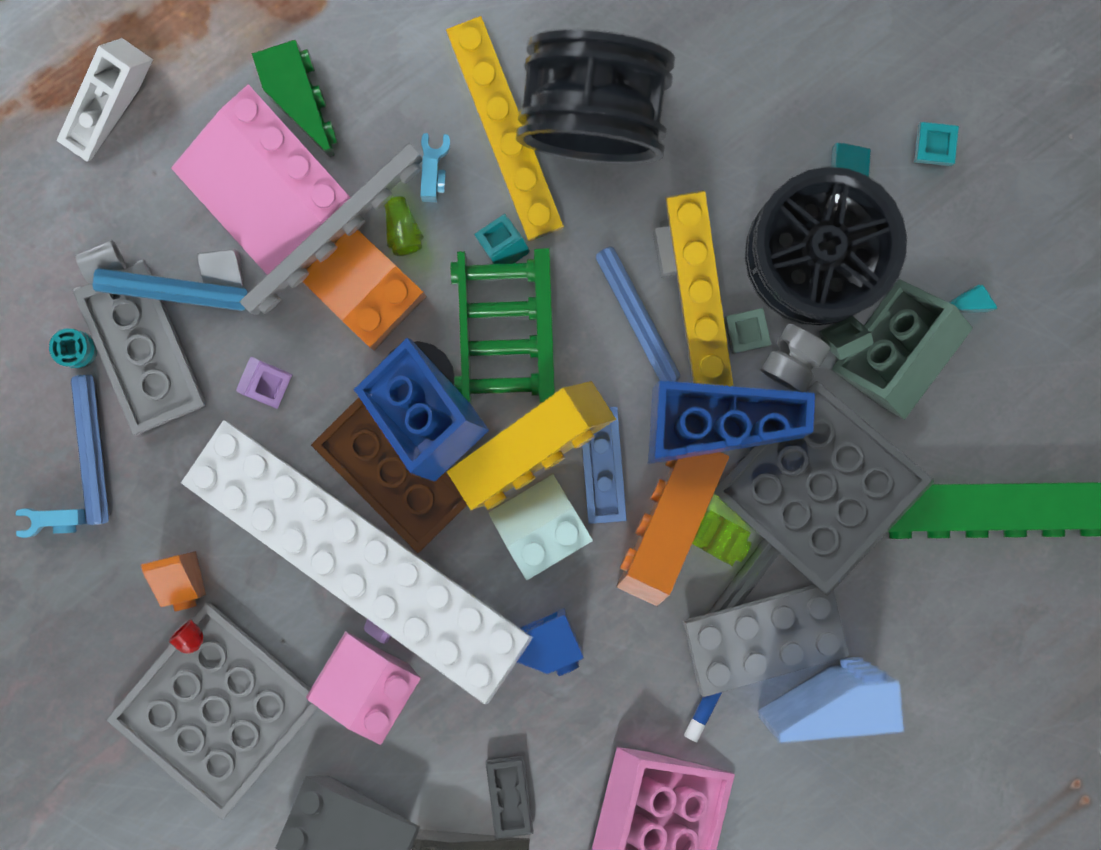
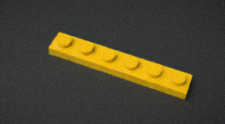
M479 16L446 29L528 242L563 229L564 226L534 150L516 141V131L523 125L518 121L519 111L482 17Z
M702 190L667 196L665 201L693 383L734 386L706 193Z

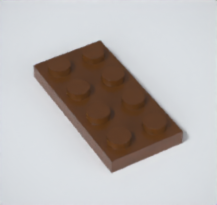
M360 398L355 400L311 444L417 553H420L467 506L446 472L435 482L409 472Z

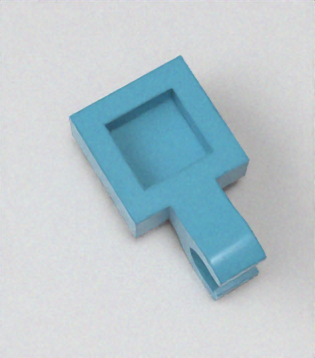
M424 133L421 138L423 159L420 196L422 202L437 203L438 192L445 193L446 170L439 169V161L450 150V138L448 134H444L443 145L438 149H433L429 146V134Z
M26 508L16 511V516H27L31 520V527L28 530L16 531V536L21 538L36 536L45 526H52L53 534L75 533L77 532L76 525L87 524L85 509L38 511Z

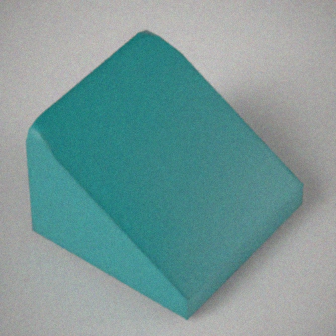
M836 142L832 147L831 167L848 168L869 177L871 149Z
M503 214L474 234L493 264L516 263L530 252L523 237L506 214Z
M980 284L970 288L949 302L955 305L961 313H984L997 309L995 302L984 285Z

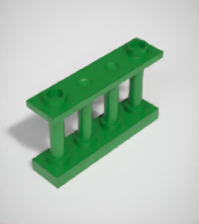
M549 248L534 249V259H527V263L467 265L465 251L457 252V262H451L450 269L451 284H458L461 376L454 377V386L471 405L472 394L532 392V396H539L541 404L555 394ZM528 278V282H535L536 297H528V301L468 303V280ZM529 316V320H537V335H530V339L470 341L469 318ZM530 354V358H538V373H531V377L471 379L470 356Z

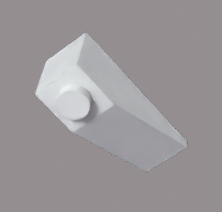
M123 38L99 45L56 141L85 161L92 160L139 91L153 59Z

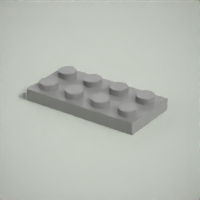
M815 585L683 620L699 691L703 697L849 657L834 590L826 596Z

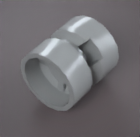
M787 324L777 341L780 348L779 351H772L769 354L761 371L791 391L805 392L814 378L811 371L812 368L821 366L831 348L810 332L796 325Z

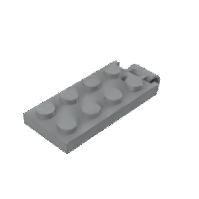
M113 240L76 255L79 269L90 284L73 289V293L133 435L141 434L206 406L163 301L121 295L120 298L115 299L114 294L93 290L92 284L95 269L152 276L144 259L140 260L135 265L126 268L122 254Z

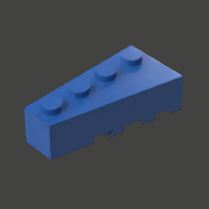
M659 380L652 388L648 464L804 438L814 431L815 393Z

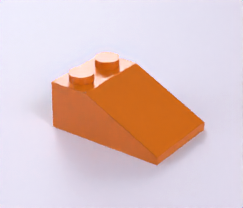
M357 230L350 236L346 233L343 234L334 243L337 248L327 259L322 262L317 259L306 269L309 275L302 282L364 343L375 351L427 296L388 257Z

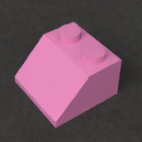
M345 631L306 698L349 730L381 745L421 678L408 663Z

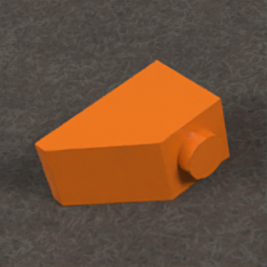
M196 551L141 564L142 572L160 607L173 605L174 612L197 606L196 599L206 596Z

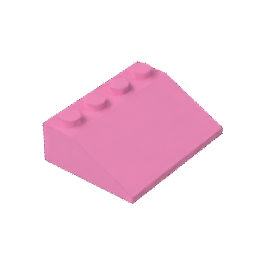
M249 84L216 113L171 167L267 275L351 198Z
M617 747L592 850H717L735 774L647 751Z

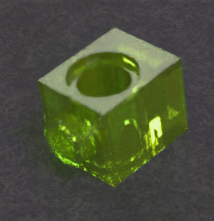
M707 509L692 544L733 566L736 560L742 562L752 545V542L747 540L751 532Z

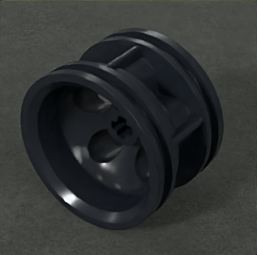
M553 30L535 34L528 39L526 49L530 56L525 59L524 65L527 71L522 109L518 114V121L523 126H520L516 131V141L549 155L601 163L637 164L654 162L663 158L665 147L659 142L665 139L667 132L666 127L660 123L664 90L672 86L673 76L670 71L674 69L675 56L670 50L637 37L593 30Z

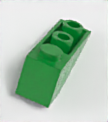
M292 40L251 53L262 88L267 96L329 157L335 156L332 144L338 143L331 121L324 122L320 110L326 107V103L320 86L312 85L309 73L315 71L308 49L301 50L297 41Z

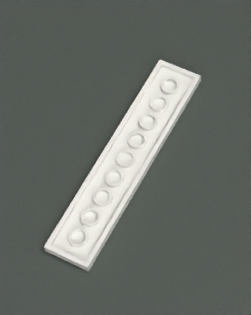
M223 420L181 482L185 487L484 704L490 702L533 638L230 422Z

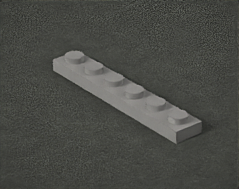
M410 143L407 144L239 302L247 311L258 315L260 312L263 314L270 312L281 301L278 295L289 285L291 288L298 286L309 275L306 269L317 259L320 262L327 259L336 250L337 246L334 243L343 234L346 233L350 236L355 233L365 222L362 217L372 207L376 210L383 207L392 198L393 193L391 190L400 181L406 184L412 180L421 170L419 164L422 162V157Z

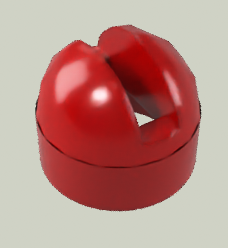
M190 619L172 635L169 642L178 651L191 654L196 652L203 643V632Z

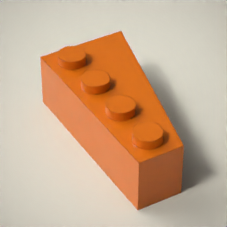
M718 452L666 461L665 466L671 469L666 479H659L650 499L655 501L650 514H643L635 534L639 535L634 549L629 547L622 560L620 569L624 571L616 588L655 606H658L670 596L730 456Z

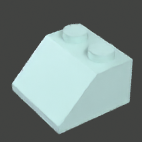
M554 474L489 512L502 540L526 580L593 541Z

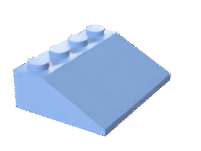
M863 657L840 659L841 665L827 667L759 709V719L779 743L904 732L899 681L887 675L886 671H881L877 666L871 665V662L864 661Z

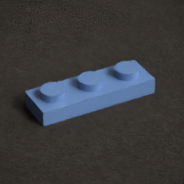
M609 407L616 420L595 433V437L582 446L588 524L627 521L617 407Z

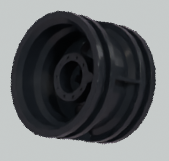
M822 167L807 170L790 178L777 189L753 220L745 244L744 259L748 278L759 298L769 309L782 318L801 325L822 326L838 323L877 303L890 291L900 276L907 248L904 219L895 200L883 186L867 175L848 168ZM808 204H815L818 207L819 214L816 218L805 211ZM846 212H853L857 215V223L854 226L848 227L843 223ZM782 233H788L792 236L793 243L790 247H783L780 244L779 237ZM824 237L826 242L832 240L835 248L830 251V255H828L827 250L821 252L818 244L824 240ZM858 249H865L869 252L870 258L866 263H863L855 255ZM794 270H800L805 275V281L802 284H797L792 280L791 274ZM832 278L842 280L844 285L842 291L835 292L830 289L829 284Z

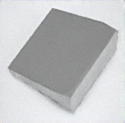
M230 249L197 254L203 283L244 288L240 252Z

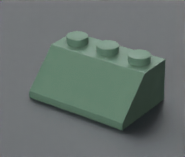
M899 279L864 325L871 332L874 345L859 351L854 356L838 360L832 370L876 404L905 420L973 327L955 305Z

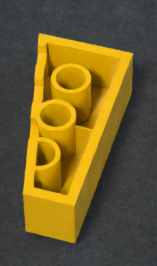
M592 381L563 387L446 472L470 510L482 506L490 510L507 499L504 494L513 487L519 490L536 478L534 473L543 467L547 470L565 458L564 454L572 448L577 449L591 441L595 437V433L615 421L616 418Z

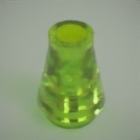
M403 196L391 198L384 205L387 247L392 248L393 255L395 256L415 253L422 248L421 240L424 236L407 205L406 198Z

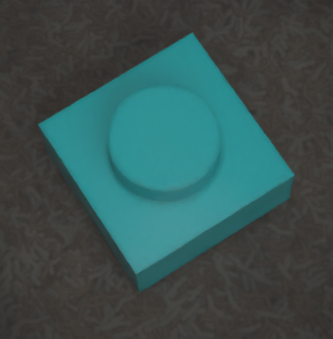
M920 122L917 128L914 162L953 166L956 160L959 126Z

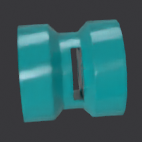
M65 328L56 332L49 342L51 357L62 366L82 369L93 363L97 356V348L92 336L83 331Z

